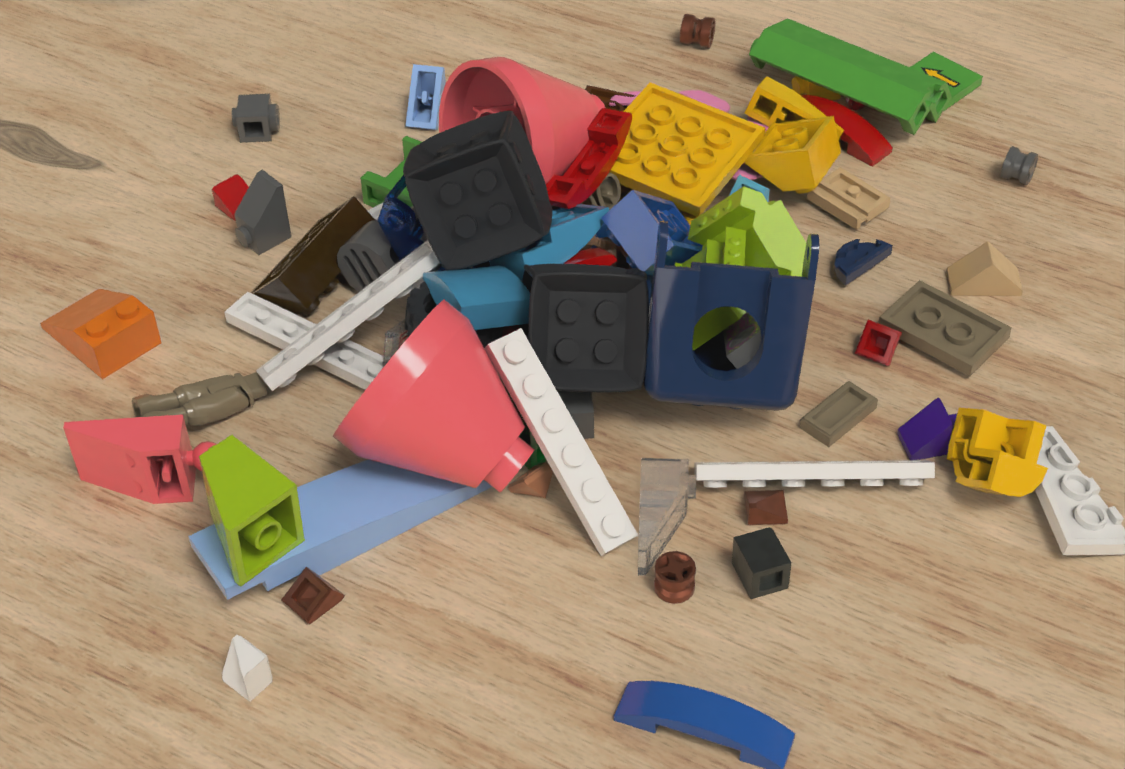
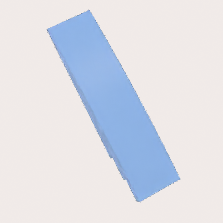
M372 460L362 461L297 487L305 541L241 587L234 581L215 524L188 537L192 549L224 596L229 600L260 583L269 591L300 575L305 567H308L320 576L492 486L483 480L477 488H472Z

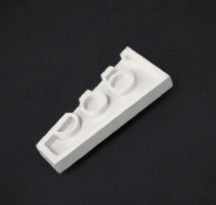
M1046 426L1037 464L1047 467L1048 470L1042 483L1035 489V492L1062 554L1125 555V528L1121 524L1124 518L1115 506L1108 507L1099 496L1101 488L1092 477L1088 478L1078 469L1080 461L1054 427Z

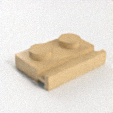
M841 167L824 177L813 191L807 193L808 200L856 230L860 228L861 223H868L887 210L890 205L889 196Z

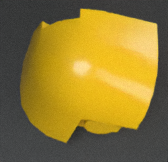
M959 408L947 454V459L953 461L954 472L957 477L955 482L981 492L1022 497L1033 492L1042 483L1048 470L1047 467L1037 464L1047 425L1030 420L1008 419L983 409Z

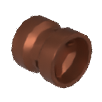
M684 14L680 29V43L690 45L695 42L699 43L701 47L710 48L715 34V18L705 17L699 19L695 15Z

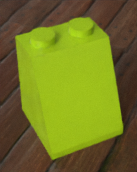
M230 435L220 443L210 447L199 456L210 513L234 581L241 587L297 547L305 539L297 485L236 437Z

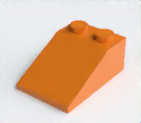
M97 289L40 323L42 329L101 379L106 378L162 343L154 312L133 295L104 289Z

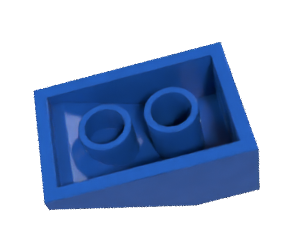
M632 190L601 217L608 227L606 229L608 237L617 246H622L629 255L626 257V260L631 268L640 269L647 275L653 276L660 221L668 222L666 266H675V262L682 264L702 250L703 245L687 240L690 224L675 204L666 199Z

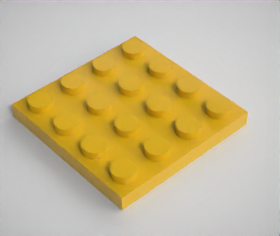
M649 82L623 111L632 113L633 119L622 150L610 173L617 176L621 185L672 201L678 209L698 217L707 209L764 139L765 127Z

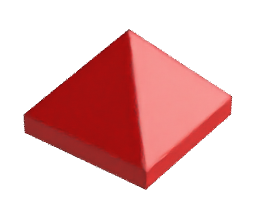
M867 319L855 354L890 366L902 332Z

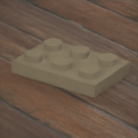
M921 280L879 317L880 324L901 331L900 339L968 376H971L1009 339L1012 328Z

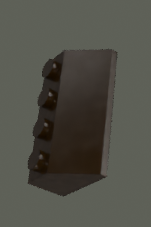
M355 196L351 197L320 218L251 293L296 315L303 313L304 316H307L320 304V301L317 299L321 293L327 294L339 283L336 276L341 272L337 261L340 247L363 225L375 220L374 217Z

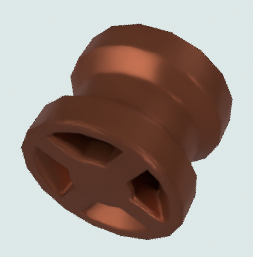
M669 551L662 554L656 560L654 589L661 600L677 604L683 603L693 596L696 565L691 556L684 552Z

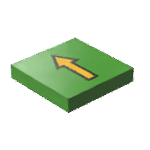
M934 51L910 67L947 82L952 97L943 111L982 84V75Z

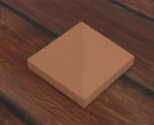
M547 461L533 466L510 483L508 489L511 493L546 498L553 470Z

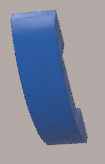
M660 681L628 682L614 714V721L654 734L660 725L740 750L739 761L764 769L785 768L796 734L770 716L731 698L691 686Z

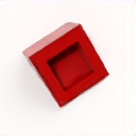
M235 174L212 188L215 206L234 221H236L234 213L249 188L242 177Z

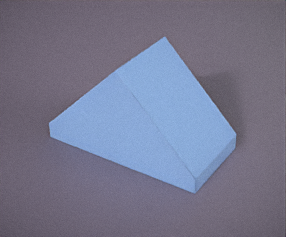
M413 64L406 127L429 130L438 129L440 101L446 84L444 67Z

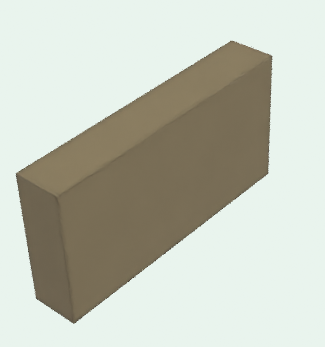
M847 381L801 418L800 429L827 447H830L877 408L878 399L852 382Z

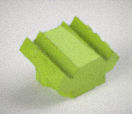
M743 186L691 221L687 240L703 245L702 249L707 246V239L724 242L726 226L746 230L745 266L778 269L779 275L802 276L806 241L781 199L779 201L772 200L767 202L761 192Z
M726 226L724 242L707 239L706 247L682 264L675 262V266L691 267V262L745 266L746 230ZM725 306L715 308L704 314L694 327L693 350L734 324L746 311L736 307Z

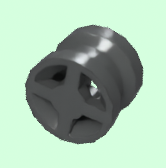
M1012 146L1005 157L1001 177L1005 179L1013 177L1018 179L1021 184L1028 185L1036 169L1038 154L1033 152L1025 154L1019 148Z

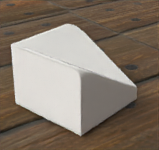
M236 635L232 638L223 668V682L251 702L273 682L267 655L241 635Z

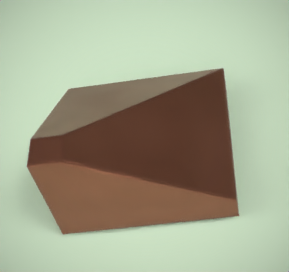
M784 490L744 491L748 525L788 524Z
M305 567L281 600L304 621L311 624L340 603L345 595L314 571Z

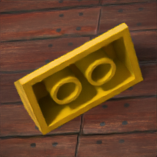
M834 116L772 124L765 132L764 139L746 159L745 164L782 191L795 190L798 194L813 191L841 153Z

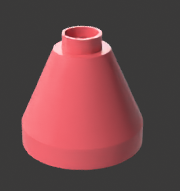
M490 57L477 59L461 64L448 78L440 101L439 133L489 114L513 111L526 133L545 184H547L554 175L563 176L589 140L587 128L601 108H605L599 97L589 94L585 89L509 58Z
M445 299L427 315L360 396L333 435L336 440L358 457L472 488H477L485 480L499 492L509 484L535 450L518 437L525 428V425L470 320Z

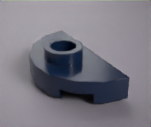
M855 239L843 244L836 253L834 264L837 278L846 286L890 256L893 245L876 239V243H859L860 239Z

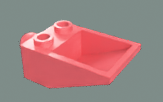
M183 414L64 422L63 427L80 480L152 504L193 502L196 468L202 471L199 456L210 447L216 445L214 442L206 441L198 444L192 450Z

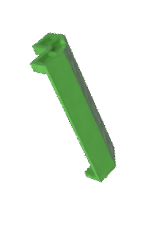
M788 18L765 28L760 37L756 38L752 43L749 53L755 67L763 69L765 64L771 65L897 118L903 131L912 135L916 134L924 119L936 123L952 97L948 84L945 81Z

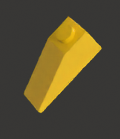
M768 76L757 86L744 114L768 127L774 123L827 117L796 91ZM835 123L839 140L844 129Z

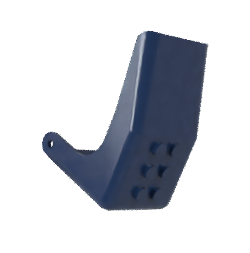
M660 221L653 276L647 275L649 329L644 376L645 390L654 400L661 402L684 403L694 406H721L732 409L786 410L793 405L798 392L816 281L820 247L819 235L811 233L808 235L801 277L779 275L778 269L739 265L691 262V267L666 266L668 222ZM725 306L740 308L748 312L759 325L761 331L759 349L747 364L738 369L726 356L723 331L697 349L693 350L692 348L695 325L704 314L715 308Z

